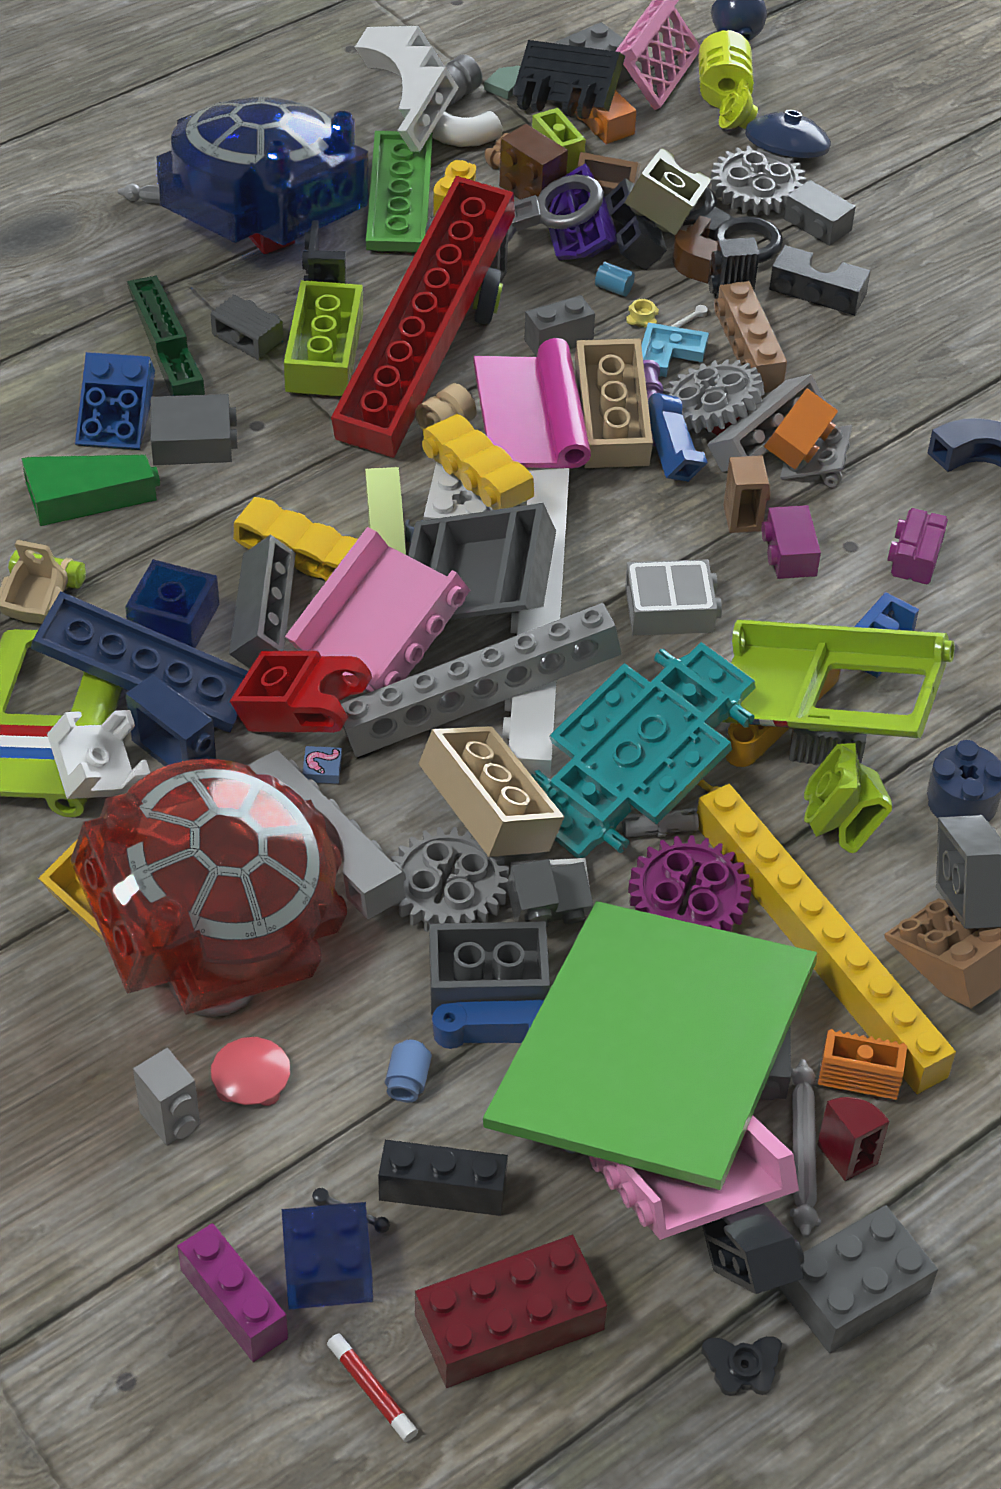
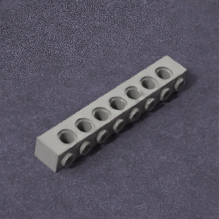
M600 603L341 703L345 713L349 716L343 728L353 753L357 758L620 656L622 652L616 625L604 603Z

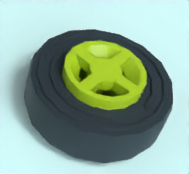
M488 269L474 297L472 309H476L475 322L490 324L493 313L497 314L503 283H500V270Z

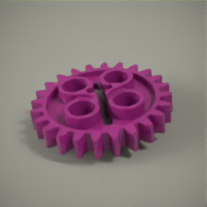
M690 835L688 842L682 844L678 836H675L672 846H669L664 840H660L659 851L649 846L647 848V857L639 856L637 858V867H632L629 880V904L634 906L637 911L733 932L734 924L741 925L743 913L748 912L751 896V887H748L750 876L749 874H743V862L734 863V852L722 854L723 844L720 843L712 849L709 847V838H705L699 845L695 843L693 835ZM700 866L696 875V884L690 892L685 914L679 915L684 895L687 894L694 867Z

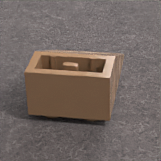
M938 898L928 903L925 908L908 919L902 920L896 927L884 934L885 939L944 996L969 1008H973L1001 988V927L964 929L945 900Z

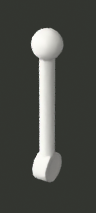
M698 305L695 312L671 326L680 328L697 317L707 316L708 308L704 305Z

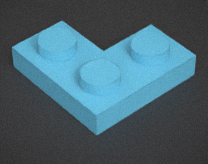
M648 322L641 345L643 360H654L660 366L659 376L667 377L672 357L703 362L709 333Z

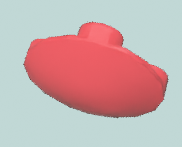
M259 1037L240 1038L228 1043L216 1054L211 1065V1079L216 1088L218 1098L225 1102H234L242 1105L261 1104L270 1106L275 1104L279 1100L280 1092L285 1088L290 1077V1062L284 1050L274 1042Z

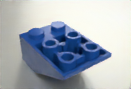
M86 352L75 445L141 449L151 407L155 368L149 356Z

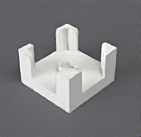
M130 710L114 711L102 725L75 726V723L82 716L81 712H65L47 733L67 799L129 796L135 788L140 787L151 775L146 760H141L132 770L124 747L123 739L135 726Z

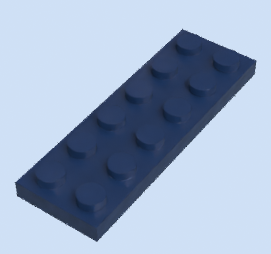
M59 592L31 645L32 650L129 691L154 674L213 719L214 727L228 733L231 732L238 718V714L231 705L230 699L248 673L247 670L64 592Z

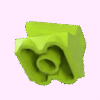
M856 743L837 744L809 778L804 792V799L809 801L804 821L810 824L815 836L818 837L839 827V845L849 853H856L892 811V801L878 772L859 762Z

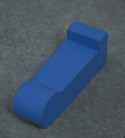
M654 393L648 399L651 432L665 477L689 482L708 463L704 452L696 451L682 415L683 406L680 398Z
M544 1000L442 1004L436 1008L432 1016L434 1040L438 1045L449 1049L457 1048L463 1045V1043H522Z

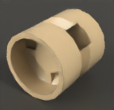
M456 383L448 385L439 391L436 396L430 397L416 408V419L422 431L455 414L463 416L469 422L477 414L476 404L466 388Z

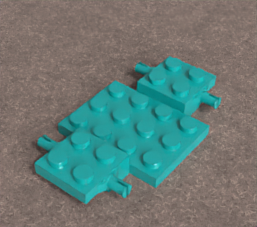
M702 642L689 654L679 659L673 657L665 649H660V654L658 652L655 654L654 661L663 666L664 669L651 682L627 664H622L549 735L551 743L572 759L552 779L548 778L540 770H536L535 775L533 773L531 775L564 816L555 841L576 858H585L597 845L604 841L616 849L618 853H622L624 851L623 847L625 849L628 847L629 840L624 838L615 829L632 811L630 804L657 825L732 750L731 742L714 729L728 717L735 719L744 728L749 727V723L752 724L755 716L740 705L756 688L755 680Z

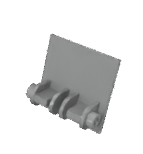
M852 425L835 426L825 441L818 438L815 444L820 448L809 463L802 460L798 467L793 469L784 462L780 479L821 474L827 486L835 487L842 480L841 471L844 469L847 459L846 452L850 446L849 439Z

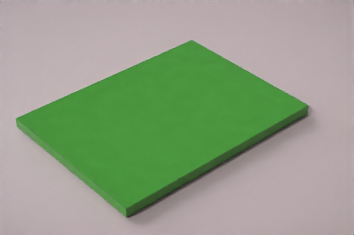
M596 901L484 1114L483 1127L721 1190L817 963V952Z

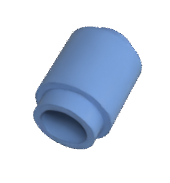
M405 1040L403 1043L394 1045L385 1079L387 1094L391 1098L401 1102H414L418 1099L419 1094L423 1093L432 1058L431 1052L426 1049L423 1043L416 1040Z

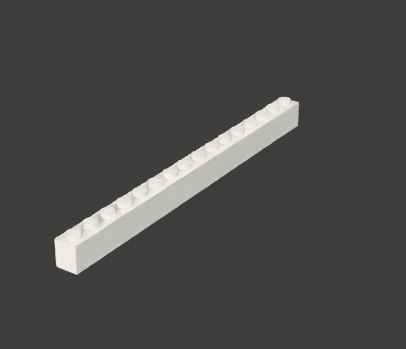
M569 468L527 469L534 478V497L522 502L520 506L544 503L556 529V536L544 607L521 610L519 613L512 612L511 633H517V635L560 619ZM556 680L506 699L505 711L511 712V717H504L502 738L509 739L508 747L531 775L532 773L535 775V771L540 770L548 778L551 776L552 743L549 735L553 732Z

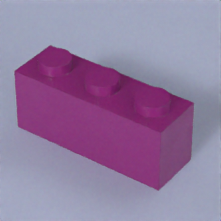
M213 1223L177 1245L182 1273L252 1362H255L288 1339L286 1313Z

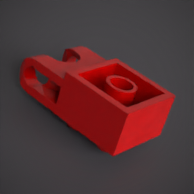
M261 651L230 699V703L249 732H339L349 717L345 713L340 701L349 695L363 693L372 679V674L360 658L353 656H321L319 651ZM348 672L353 675H343V673Z

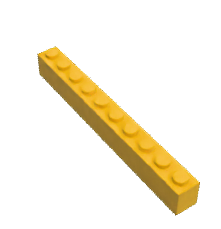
M730 783L699 797L697 807L699 831L705 838H709V843L713 848L720 843L723 844V855L734 852V863H744L743 874H749L750 876L748 887H751V894L795 947L817 952L815 972L869 1037L872 1036L875 1040L881 1038L882 1041L888 1039L891 1043L897 1041L898 1044L904 1042L907 1045L903 1078L913 1091L919 1094L947 1079L956 1051Z

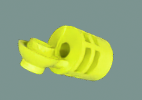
M734 31L716 32L705 38L699 47L700 92L705 101L714 107L720 108L719 126L721 128L732 129L739 126L746 129L747 124L754 120L758 113V107L753 104L751 96L754 84L751 47L741 34Z

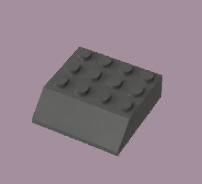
M544 503L416 521L408 556L446 576L452 570L457 572L471 590L466 596L464 603L457 608L449 620L544 607L556 529Z

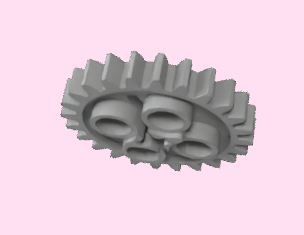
M747 146L746 151H742L737 147L735 154L726 151L725 157L719 156L718 163H713V170H711L712 180L710 182L712 183L711 190L715 191L716 198L722 197V204L731 202V209L734 210L742 207V213L744 214L749 209L753 210L754 215H757L759 211H764L766 215H769L772 209L777 213H781V207L786 208L787 195L806 183V178L804 177L805 170L800 169V163H793L794 157L784 158V155L763 151L760 147L757 150H752L750 146Z
M726 359L719 365L714 360L711 366L708 367L702 363L698 370L689 368L688 375L678 374L679 381H670V388L663 390L664 394L680 398L683 406L682 415L688 431L694 428L696 433H699L703 428H707L708 432H711L714 426L725 429V423L727 422L737 424L736 418H747V411H756V404L762 403L761 396L765 395L761 374H758L757 368H751L750 363L741 365L740 360L731 365L729 359Z
M438 827L437 836L433 837L424 830L423 840L419 841L411 836L409 838V847L400 845L399 856L391 857L392 862L396 861L400 864L406 876L404 881L405 899L393 906H399V915L401 917L410 914V924L412 926L422 920L424 922V931L426 932L429 931V924L475 923V920L481 923H488V913L497 916L499 914V905H505L509 867L504 866L505 856L488 857L478 842L471 839L472 834L469 830L463 836H459L457 828L453 827L450 835H445L442 828ZM459 857L458 861H456L454 874H451L452 865L455 859ZM442 886H445L444 896L439 904H436L442 896Z

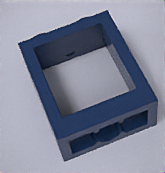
M154 674L126 693L127 708L131 711L135 724L131 730V738L135 744L175 775L199 769H215L217 767L213 719ZM191 782L186 783L190 787L193 786Z

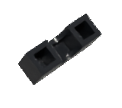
M624 178L605 197L610 217L624 226L615 235L621 255L643 269L648 270L655 262L662 258L667 248L661 229L656 226V223L646 216L637 215L631 210L629 205L624 203L635 185Z
M786 245L783 247L772 266L769 290L847 314L856 315L867 295L871 270L842 262L834 272H819L811 267L813 253Z

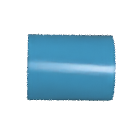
M604 262L597 271L595 286L626 297L634 284L635 273Z

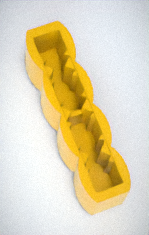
M455 414L423 429L424 440L422 441V447L425 454L442 464L448 474H454L461 480L467 490H471L474 494L480 496L487 507H491L493 510L511 508L534 497V478L522 464L513 461L504 449L493 445L483 432L475 430L463 416Z
M254 497L234 521L233 539L242 546L251 549L263 539L272 535L296 552L294 563L296 569L309 576L322 578L325 581L328 580L358 540L350 536H342L331 526L312 523L305 515L290 510H283L274 501L260 497Z

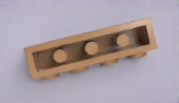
M749 281L720 285L719 296L714 300V309L725 336L732 347L734 356L737 360H740L741 365L750 363L751 368L756 367L758 374H761L764 392H772L785 380L787 360Z

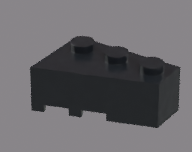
M764 1203L702 1225L713 1271L752 1293L759 1294L804 1279L801 1265L804 1264V1254L797 1239H794L791 1233Z

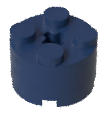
M961 740L957 745L941 751L934 760L927 787L928 805L931 812L937 818L983 815L989 822L995 816L1001 799V761L993 753L979 747L972 740Z

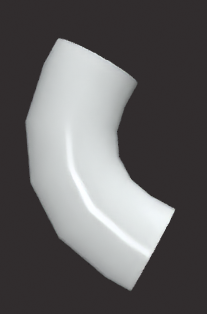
M444 111L432 132L433 138L443 144L469 147L492 142L500 138L503 131L499 118L491 111L468 118L452 116Z

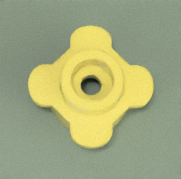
M638 299L629 305L630 315L626 317L628 324L647 327L648 322L657 323L655 315L659 313V309L652 301Z

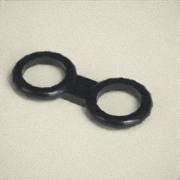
M709 187L706 188L701 196L705 204L701 208L691 211L682 225H694L699 216L710 218L709 238L714 241L724 240L730 233L739 230H752L762 233L769 238L770 243L766 247L759 249L758 263L773 259L781 251L783 244L780 230L771 222L748 216L734 218L716 207L718 202L715 193Z

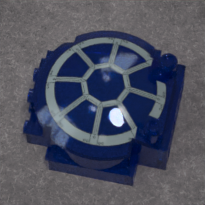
M251 97L219 102L178 119L177 126L171 134V151L156 156L160 206L234 243L259 233L284 246L305 236V231L311 232L312 220H318V226L322 228L368 206L369 151L355 145V119L347 111L335 112L333 117L300 102L270 97Z

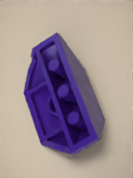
M586 163L563 176L584 175L595 179ZM585 189L564 191L553 199L549 212L554 215H567L578 211L588 202L590 192ZM604 195L603 203L599 210L587 222L567 229L549 228L555 255L559 261L594 257L617 243L616 229L613 219L610 217Z

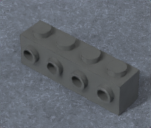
M269 535L243 553L229 655L248 668L252 667L261 651H284L296 552L272 535Z

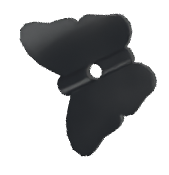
M774 1336L760 1338L753 1344L742 1342L736 1346L725 1339L708 1338L703 1342L701 1351L708 1360L710 1370L715 1372L714 1380L719 1385L723 1394L732 1396L736 1395L740 1388L742 1390L751 1388L756 1394L764 1395L770 1391L774 1380L782 1343L780 1339Z

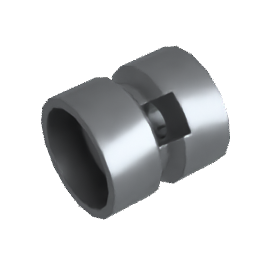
M461 54L448 62L447 65H444L459 87L449 106L460 100L463 95H467L480 87L482 83L481 69L472 57Z

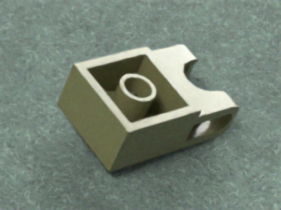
M661 148L642 172L624 203L629 205L631 210L637 215L646 216L654 221L656 226L662 231L671 232L676 235L712 179L700 171L694 174L683 170L675 163L674 155Z

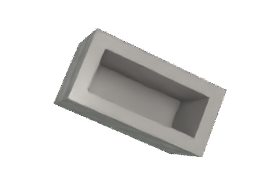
M168 1047L133 1068L139 1111L166 1146L176 1139H183L189 1136L200 1125L196 1084L193 1077Z

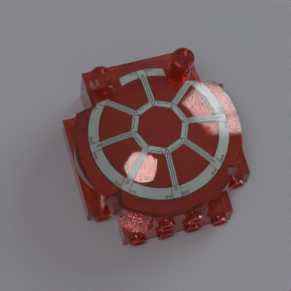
M196 759L177 762L146 775L135 783L127 793L106 798L100 818L83 822L70 860L127 994L171 981L185 1015L313 977L322 960L321 948L316 939L338 933L347 916L346 902L341 895L337 894L335 889L336 873L342 864L341 854L338 847L332 844L326 832V823L323 815L316 811L311 799L304 801L300 795L277 778L267 774H256L250 766L237 762L218 759Z

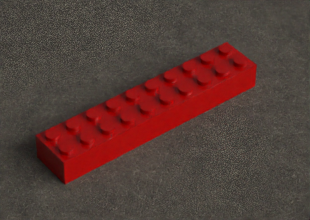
M455 176L331 416L336 440L395 458L416 416V408L423 402L515 217L514 192Z

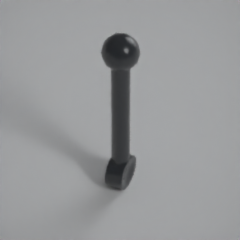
M325 1188L315 1189L312 1194L313 1202L317 1206L327 1204L373 1225L379 1233L389 1230L390 1222L386 1217L376 1218L329 1196Z

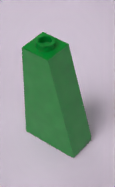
M146 455L21 458L25 483L40 526L157 500L156 487L160 486V477L157 467L150 466Z

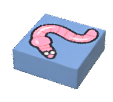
M306 746L302 774L308 780L312 779L316 783L339 784L342 748Z

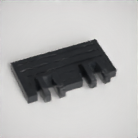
M528 40L512 95L517 97V105L522 110H527L531 105L533 111L541 112L544 110L547 100L554 104L563 105L562 112L568 117L574 116L577 111L576 114L579 118L586 119L590 116L593 107L609 112L625 55L617 51Z

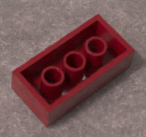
M573 1234L415 1290V1317L446 1388L605 1330L607 1304Z

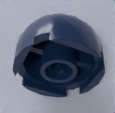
M716 0L710 12L717 32L734 31L741 34L747 41L756 37L763 30L767 18L764 0Z

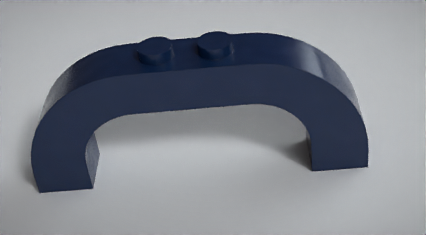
M970 418L943 424L932 429L927 453L947 472L971 462H987L1001 467V422L990 419Z

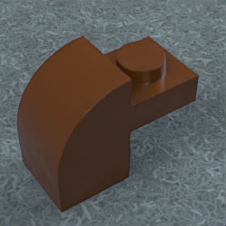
M699 216L693 226L689 225L686 231L679 229L675 235L673 265L682 275L708 284L709 276L714 274L711 254L712 251L717 250L718 243L709 239L711 219Z

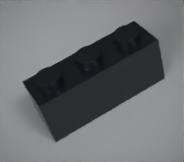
M385 1139L378 1174L379 1201L501 1216L507 1181L508 1155Z

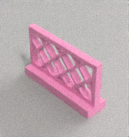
M652 0L616 50L625 55L623 65L654 111L662 107L699 53V43L675 8L679 0ZM669 17L673 22L674 29L670 28ZM658 32H661L663 35V43L659 41ZM671 36L675 37L676 47L672 46ZM684 40L691 49L689 52L685 51ZM648 46L652 47L653 58L649 57ZM661 51L665 52L666 62L662 61ZM674 55L678 57L679 66L675 65ZM636 61L641 62L642 73L635 64ZM650 65L654 66L655 77L651 76ZM663 69L667 70L668 81L664 80ZM653 84L657 85L658 97L653 91Z

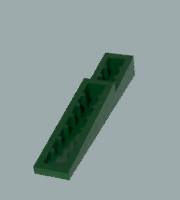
M157 275L127 281L129 292L170 396L205 395L204 380L188 349L186 334Z

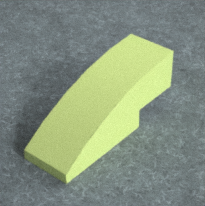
M399 467L365 469L369 528L377 531L389 547L406 555Z

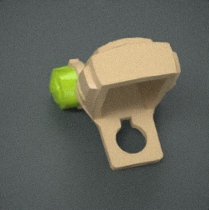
M16 540V550L12 554L8 565L10 575L4 577L0 587V612L24 622L42 624L60 591L63 592L68 587L79 589L86 578L85 564L74 561L72 558L66 557L61 559L53 557L50 548L46 545Z

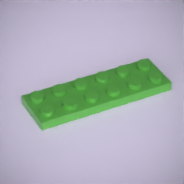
M375 131L366 250L417 252L425 236L426 224L428 222L433 132L420 152H411L398 131Z

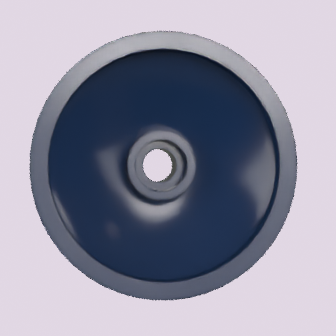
M795 110L773 112L757 117L747 124L745 131L746 137L756 146L789 157H820L827 154L831 146V141L826 132L814 121L802 116V113Z

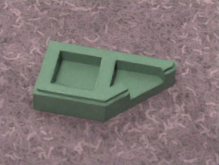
M520 66L499 68L484 82V90L509 99L512 96Z

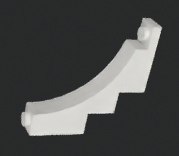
M419 26L367 27L356 44L355 49L368 68L388 70L402 77L403 90L399 110L405 119L398 132L411 152H420L459 87L433 47L429 44Z

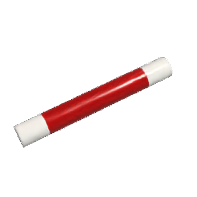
M340 1333L332 1336L328 1340L327 1346L403 1441L408 1442L417 1435L418 1429Z

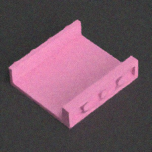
M367 527L285 637L298 651H319L321 656H353L360 658L371 671L372 679L365 690L372 692L406 679L415 665L421 661L424 653L435 638L443 631L446 623L457 608L464 603L466 596L471 590L457 572L452 570L446 576L389 547L377 531ZM348 672L343 673V675H353Z
M753 1115L721 1190L589 1156L595 1172H601L605 1176L611 1190L616 1189L620 1193L624 1205L627 1208H633L643 1227L648 1226L660 1240L799 1191L793 1153Z

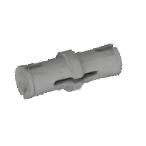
M695 807L671 810L657 825L643 814H628L622 820L624 838L643 835H657V838L666 837L668 833L698 831L697 810Z

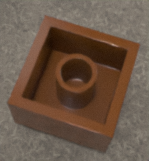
M524 124L501 138L499 186L504 190L514 192V196L520 200L534 195L538 198L541 191L550 183L567 175L568 150L531 126Z

